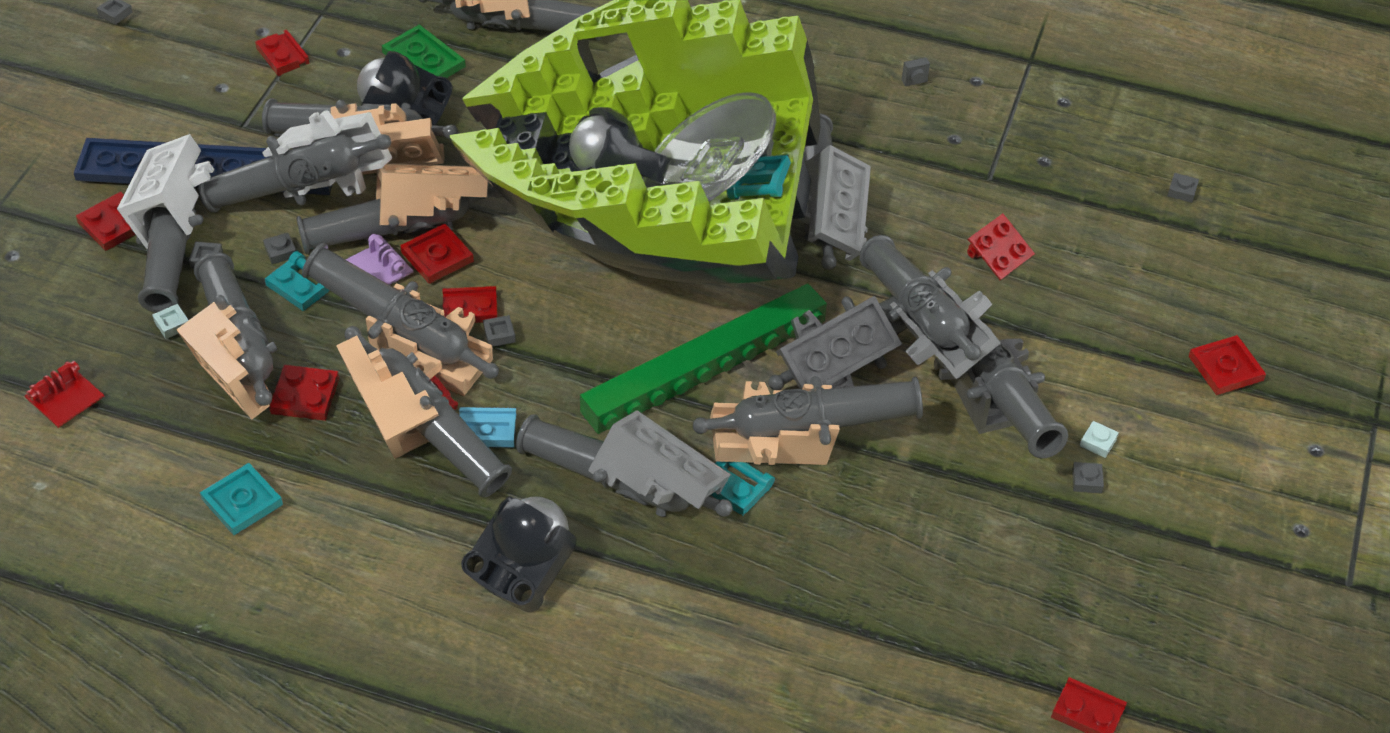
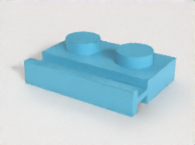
M460 407L459 416L487 447H514L516 408Z

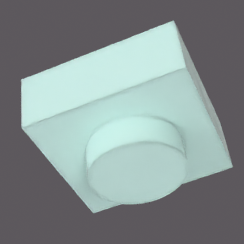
M178 304L152 315L155 324L165 339L178 334L176 329L189 321Z
M1093 421L1083 436L1080 447L1106 458L1116 442L1119 432Z

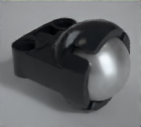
M388 51L385 58L375 59L366 64L357 80V91L362 101L361 106L363 104L391 105L396 103L401 108L403 103H407L411 106L410 109L418 112L423 119L430 118L434 126L437 125L453 89L452 83L447 78L436 76L414 65L406 56L395 51Z
M609 107L593 108L589 111V116L582 117L571 134L568 148V158L572 161L569 165L571 172L635 163L641 176L662 184L672 159L643 148L632 123L619 111Z
M508 496L501 502L472 550L463 557L461 567L470 578L490 593L525 612H534L542 606L544 595L574 551L577 538L569 531L568 521L564 512L553 501L543 497H528L519 500ZM479 562H484L482 569L474 572L475 566ZM527 590H532L530 598L526 601H521L523 593Z

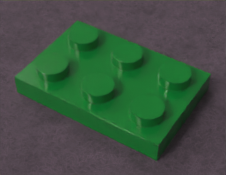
M420 24L382 45V53L384 55H387L388 51L398 52L406 56L414 65L436 76L448 78L466 67L463 57Z

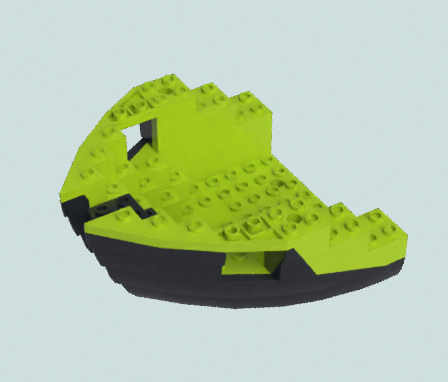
M612 0L578 17L527 48L465 95L463 101L477 122L481 121L485 129L450 135V139L464 160L521 214L577 250L587 253L605 264L641 276L676 282L731 284L788 279L795 276L799 257L789 234L792 219L805 218L811 187V178L803 160L805 146L818 145L821 128L814 74L815 67L799 16L781 17L779 19L760 20L749 23L740 0H724L718 3L700 4L694 7L690 6L688 0ZM627 32L636 55L598 74L597 66L589 48L588 39ZM757 97L768 101L776 113V124L772 135L774 144L771 156L788 155L791 162L782 185L783 193L780 197L755 195L740 196L739 199L730 200L726 190L708 201L702 187L716 185L730 174L738 158L742 156L743 142L719 143L709 148L688 177L687 182L648 188L644 183L646 177L641 176L635 163L571 172L569 165L572 161L568 158V148L573 130L582 117L589 116V111L593 108L609 107L619 111L632 123L643 148L660 154L681 130L706 112L732 100ZM765 182V183H752V184H742V185L769 184L770 182Z

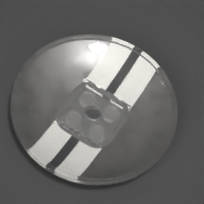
M738 93L721 98L698 110L679 124L656 148L654 152L672 159L663 184L641 176L646 187L700 181L708 201L719 196L744 176L766 149L776 124V113L767 98L760 94Z

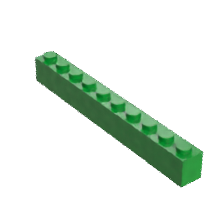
M807 283L580 394V413L597 434L610 430L614 423L635 411L642 413L654 406H659L666 400L678 394H683L688 389L700 383H705L712 377L722 372H727L734 366L746 360H751L756 355L768 349H773L790 338H795L791 320L799 317V322L802 325H806L807 319L802 314L808 310L822 324L826 318L827 303Z

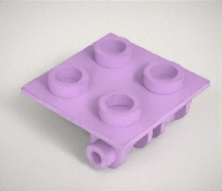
M372 234L368 238L369 248L346 259L389 285L413 273V270L381 235Z

